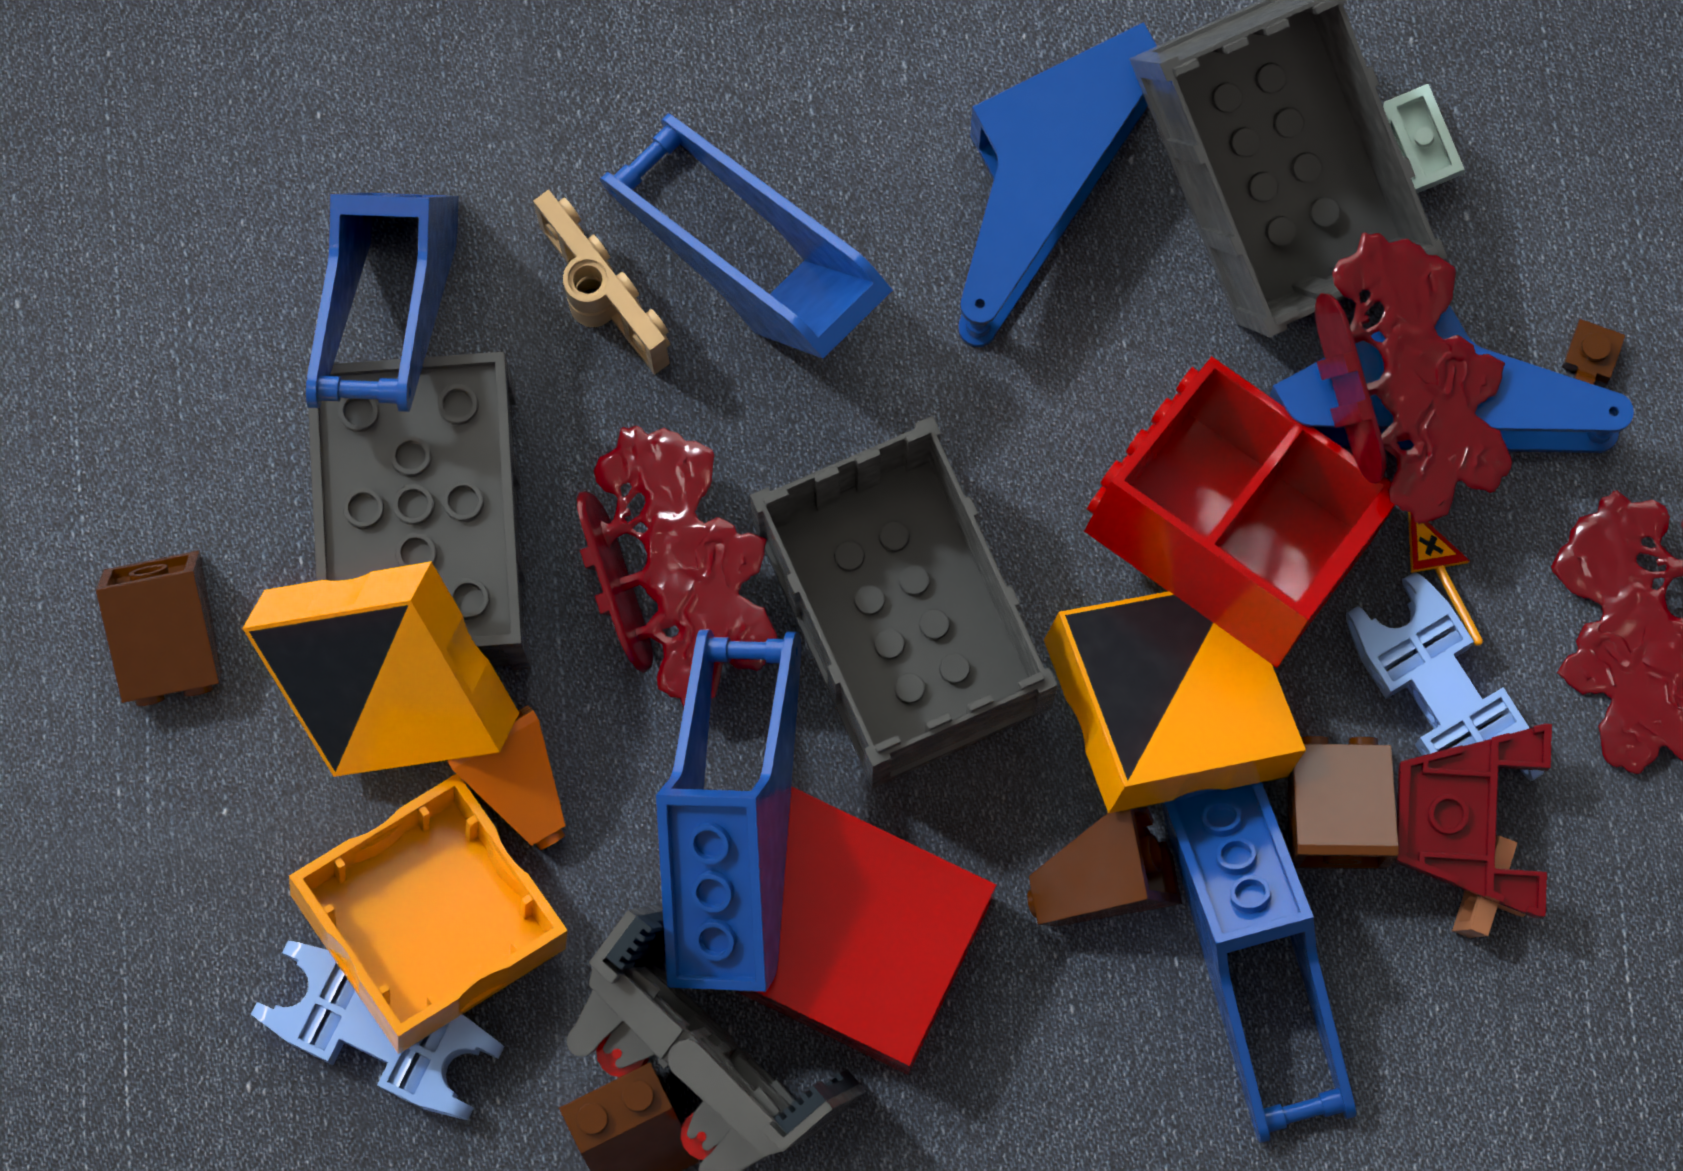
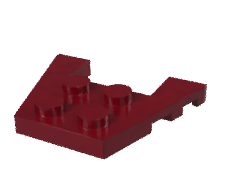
M1544 723L1515 733H1506L1465 746L1461 745L1401 761L1398 771L1397 796L1398 857L1395 859V863L1538 919L1546 917L1547 872L1496 869L1495 843L1498 768L1548 771L1551 768L1552 724Z

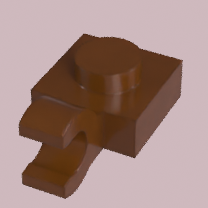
M1579 319L1562 368L1575 372L1573 377L1575 379L1593 385L1595 380L1607 384L1612 376L1625 335Z

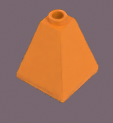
M527 705L518 710L519 715L499 753L447 760L452 770L531 846L536 844L539 850H543L565 836L561 828L566 825L540 722L534 710Z

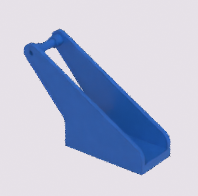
M1144 22L972 107L970 137L994 181L960 303L962 314L958 330L961 339L967 345L984 347L993 341L1148 108L1129 58L1157 47Z
M669 113L661 119L663 128L652 138L653 143L629 166L625 164L614 176L606 172L600 178L604 188L623 207L708 281L726 299L752 331L760 336L824 358L893 291L877 270L857 250ZM679 145L683 146L775 227L804 261L769 294L643 199L633 190L642 182L641 177L665 154L669 156Z
M368 192L330 194L329 256L306 380L308 408H320L322 401L340 402L341 398L376 399L379 403L397 404L399 412H410L456 248L459 196ZM373 216L419 217L417 266L398 379L380 378L379 381L341 380V376H330L370 248Z
M1450 305L1446 312L1441 314L1435 326L1438 336L1442 339H1447L1459 335L1474 345L1475 352L1478 355L1489 354L1505 362L1502 372L1503 378L1496 396L1489 397L1485 402L1479 404L1475 413L1489 426L1500 430L1509 452L1604 453L1614 446L1619 432L1624 430L1632 421L1634 415L1633 405L1625 395L1481 348L1468 337ZM1380 331L1371 335L1372 339L1378 342H1383L1386 339ZM1365 341L1356 343L1366 383L1379 380L1384 373V362L1379 350ZM1317 362L1273 385L1269 397L1284 406L1287 413L1295 421L1308 427H1314L1342 448L1351 449L1345 426L1335 428L1330 411L1332 408L1339 407L1331 378L1321 379ZM1372 395L1370 398L1382 434L1393 423V415L1382 404L1378 396ZM1411 440L1397 442L1401 450H1410L1414 446Z
M700 629L698 631L673 771L668 781L656 794L667 988L766 992L775 978L779 958L802 648L799 632L787 631L784 639L768 638L766 642L731 641V638L714 637L712 630ZM731 659L766 660V663L779 664L763 768L759 781L751 791L704 790L714 662H730Z
M1262 782L1226 790L1206 789L1194 791L1172 801L1163 802L1162 808L1168 835L1253 1128L1259 1143L1270 1141L1269 1133L1285 1129L1287 1124L1322 1114L1324 1117L1343 1113L1345 1119L1356 1117V1107L1318 959L1314 917ZM1290 936L1335 1089L1318 1093L1316 1098L1282 1107L1281 1104L1263 1108L1231 983L1227 953Z

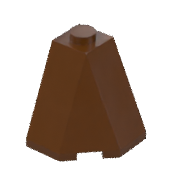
M1147 806L1107 813L1029 875L1031 889L1028 890L1027 901L1031 914L1037 918L1038 925L1057 927L1182 904L1173 855L1165 841L1158 842L1156 836L1150 833L1147 826L1153 825L1154 819Z

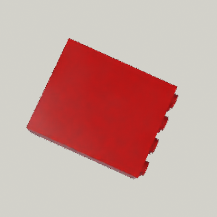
M1211 356L1200 371L1194 367L1189 369L1177 386L1176 391L1178 393L1171 400L1167 397L1152 417L1151 422L1153 424L1146 431L1142 428L1127 448L1125 453L1128 455L1122 462L1116 460L1100 482L1102 487L1086 509L1093 515L1084 532L1278 668L1374 540L1396 506L1390 502L1389 488L1392 482L1383 477L1377 484L1370 483L1362 475L1354 456L1314 427H1308L1295 421L1287 413L1284 406Z
M791 786L779 958L776 975L766 992L733 991L909 1075L992 903L996 884Z

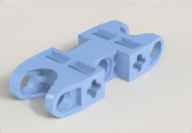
M1414 572L1402 579L1404 589L1411 600L1407 604L1410 610V622L1400 628H1389L1382 625L1376 618L1371 620L1359 606L1346 613L1348 628L1359 657L1385 699L1407 687L1432 726L1433 730L1420 737L1415 744L1422 756L1442 751L1462 738L1464 740L1453 747L1465 746L1506 733L1511 734L1530 729L1504 687L1484 699L1481 698L1455 658L1467 651L1474 641L1449 602L1420 574ZM1500 715H1502L1501 718H1499L1498 720L1494 721V722L1491 723L1490 725L1486 726L1485 728L1481 729L1480 731L1477 730V729L1481 728L1482 726L1486 725L1487 723H1489L1490 721H1492V720H1494L1495 718H1497V717H1499ZM1520 769L1523 775L1530 781L1535 780L1544 773V771Z
M287 942L282 954L296 961V965L305 972L308 977L307 993L301 1002L289 1007L276 1005L272 1009L257 1002L251 1012L252 1016L292 1046L331 1065H334L344 1043L387 1064L377 1084L382 1090L423 1110L462 1120L469 1119L474 1108L458 1100V1095L448 1086L446 1079L448 1066L454 1058L461 1054L471 1053L479 1055L480 1051L499 1059L504 1049L500 1042L466 1016L460 1015L398 1054L329 951L299 942Z

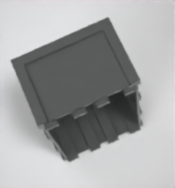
M1260 0L1129 58L1236 324L1268 337L1287 330V324L1315 312L1316 299L1320 293L1331 294L1337 301L1347 298L1334 285L1332 272L1338 260L1347 258L1357 252L1361 235L1364 232L1370 235L1380 233L1389 243L1407 238L1411 242L1421 245L1428 255H1437L1442 259L1447 258L1441 240L1434 238L1411 178L1415 177L1409 158L1402 156L1375 88L1379 85L1374 69L1366 65L1343 4L1347 3L1346 0Z
M505 352L425 357L410 412H399L397 404L379 403L376 399L341 398L340 402L322 401L320 408H308L316 581L349 580L361 577L372 571L432 561L460 609L472 640L490 661L493 667L510 666L512 670L531 669V652L524 632L522 583H526V566L519 546L516 489H521L520 469L514 454L511 405H516V393ZM401 359L335 363L330 376H341V380L379 381L380 378L398 379ZM309 365L306 366V373H307V374H308Z
M933 416L915 423V427L911 431L772 491L767 487L750 495L753 526L758 536L767 539L764 548L872 789L1051 710L1058 686L1050 667L1044 669L1019 615V600L1012 585L1007 587L977 524L978 512L970 496L965 498L940 444L941 432Z

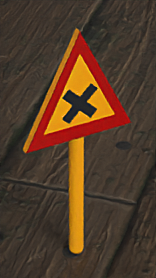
M1408 512L1411 573L1435 569L1461 621L1473 639L1474 645L1480 646L1483 643V639L1445 567L1467 564L1470 560L1429 522L1418 524L1414 520L1413 513Z

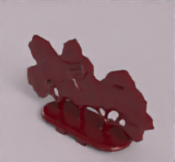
M1366 232L1362 233L1357 252L1347 258L1338 260L1332 272L1336 288L1343 296L1352 299L1356 303L1351 325L1341 304L1333 295L1320 293L1316 299L1315 321L1325 356L1324 360L1317 361L1321 379L1331 378L1339 405V407L1330 409L1335 428L1345 426L1353 456L1362 475L1370 483L1377 484L1383 479L1386 470L1385 450L1397 458L1398 470L1389 488L1390 502L1397 505L1402 511L1413 513L1415 522L1422 524L1448 515L1458 481H1463L1469 488L1493 493L1500 486L1502 477L1508 475L1512 467V458L1500 430L1489 426L1475 413L1479 404L1485 402L1489 397L1496 396L1503 378L1502 372L1505 362L1489 354L1478 355L1475 352L1474 345L1459 335L1447 339H1442L1438 336L1435 326L1441 314L1446 312L1453 299L1456 270L1453 265L1437 255H1428L1421 245L1415 244L1407 238L1389 243L1380 233L1371 235ZM1363 290H1369L1371 295L1367 302L1361 303L1359 294ZM1376 302H1381L1384 305V313L1380 321L1376 325L1365 329L1363 324L1369 323L1368 315H1365V313ZM1380 331L1386 339L1383 342H1378L1372 339L1371 335ZM1365 341L1379 350L1384 362V373L1379 380L1366 383L1356 343ZM1372 395L1378 396L1382 404L1393 415V423L1382 434L1370 398ZM1411 440L1414 446L1407 451L1401 450L1397 442Z
M637 425L631 428L622 427L616 448L600 456L593 470L596 483L605 492L612 493L618 498L615 516L611 522L604 506L596 496L588 491L578 493L577 511L588 547L581 549L580 553L585 568L597 572L603 590L602 593L595 595L600 614L611 616L617 636L629 661L640 672H648L653 663V648L650 638L662 644L664 658L657 674L658 689L667 693L670 697L680 698L684 707L696 637L700 629L712 630L714 637L731 638V641L766 642L768 638L777 639V634L766 614L765 608L754 605L750 600L739 595L742 583L759 573L765 555L764 548L767 539L749 532L742 535L738 534L732 523L720 517H716L706 523L698 519L695 511L701 498L706 495L712 483L714 452L712 449L697 441H685L679 433L670 431L665 427L649 434ZM630 483L632 487L628 495L622 497L620 488L623 484ZM637 493H641L645 497L644 507L637 517L627 522L625 517L631 515V512L626 507ZM642 522L648 530L645 533L636 532L633 527ZM625 533L638 538L643 543L647 553V563L643 570L631 575L628 573L617 540L618 537ZM638 585L645 588L646 593L658 605V611L646 625L633 588ZM673 626L679 629L678 634L674 637H667L663 629ZM731 659L729 663L738 669L759 671L765 665L766 660ZM714 662L711 699L716 697L722 666L725 662Z
M1614 490L1609 496L1601 498L1596 513L1578 518L1576 525L1570 531L1569 542L1560 548L1551 565L1552 572L1571 593L1595 601L1602 605L1603 610L1600 621L1586 623L1582 627L1576 639L1578 650L1576 653L1566 657L1557 674L1582 695L1587 693H1604L1611 698L1612 701L1606 711L1605 718L1598 725L1603 757L1608 764L1616 768L1622 766L1628 772L1640 774L1647 765L1655 761L1662 746L1668 747L1683 761V618L1672 615L1665 601L1667 588L1673 578L1683 576V559L1675 558L1660 544L1669 526L1670 516L1666 506L1653 499L1643 502H1631L1618 490ZM1682 519V521H1681L1682 531H1683V519ZM1651 537L1656 547L1649 548L1644 546L1641 540ZM1642 553L1659 557L1656 559L1657 565H1666V570L1651 572L1640 567L1636 561L1637 555ZM1654 578H1664V584L1658 590L1652 589Z

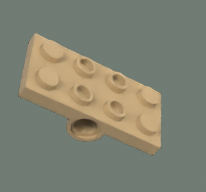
M547 190L533 200L540 229L568 263L564 270L563 283L569 308L574 319L587 327H599L612 320L654 375L669 365L667 347L671 344L666 337V334L669 332L665 324L652 309L646 313L643 311L636 298L639 296V292L624 272L619 273L617 276L614 274L612 267L607 261L610 259L607 250L595 235L586 238L578 224L581 222V218L565 197L557 201L550 190ZM589 289H597V291L590 294L584 293Z

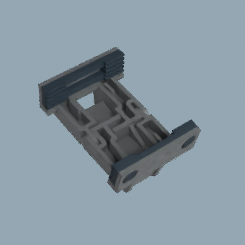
M662 903L629 909L589 961V964L592 966L589 986L593 990L576 1024L567 1036L568 1049L572 1054L581 1057L596 1051L597 1060L601 1068L609 1075L622 1077L646 1065L649 1057L655 1054L659 1057L658 1063L663 1069L670 1067L671 1071L703 1100L697 1110L685 1119L681 1127L683 1147L691 1156L703 1160L700 1163L699 1171H744L768 1155L784 1152L818 1134L866 1093V1090L851 1072L846 1069L839 1072L835 1076L836 1078L831 1079L827 1085L822 1081L813 1084L808 1088V1091L801 1094L800 1098L795 1100L778 1079L774 1080L746 1050L743 1051L734 1042L730 1034L681 988H667V974L659 967L660 963L658 962V960L665 959Z

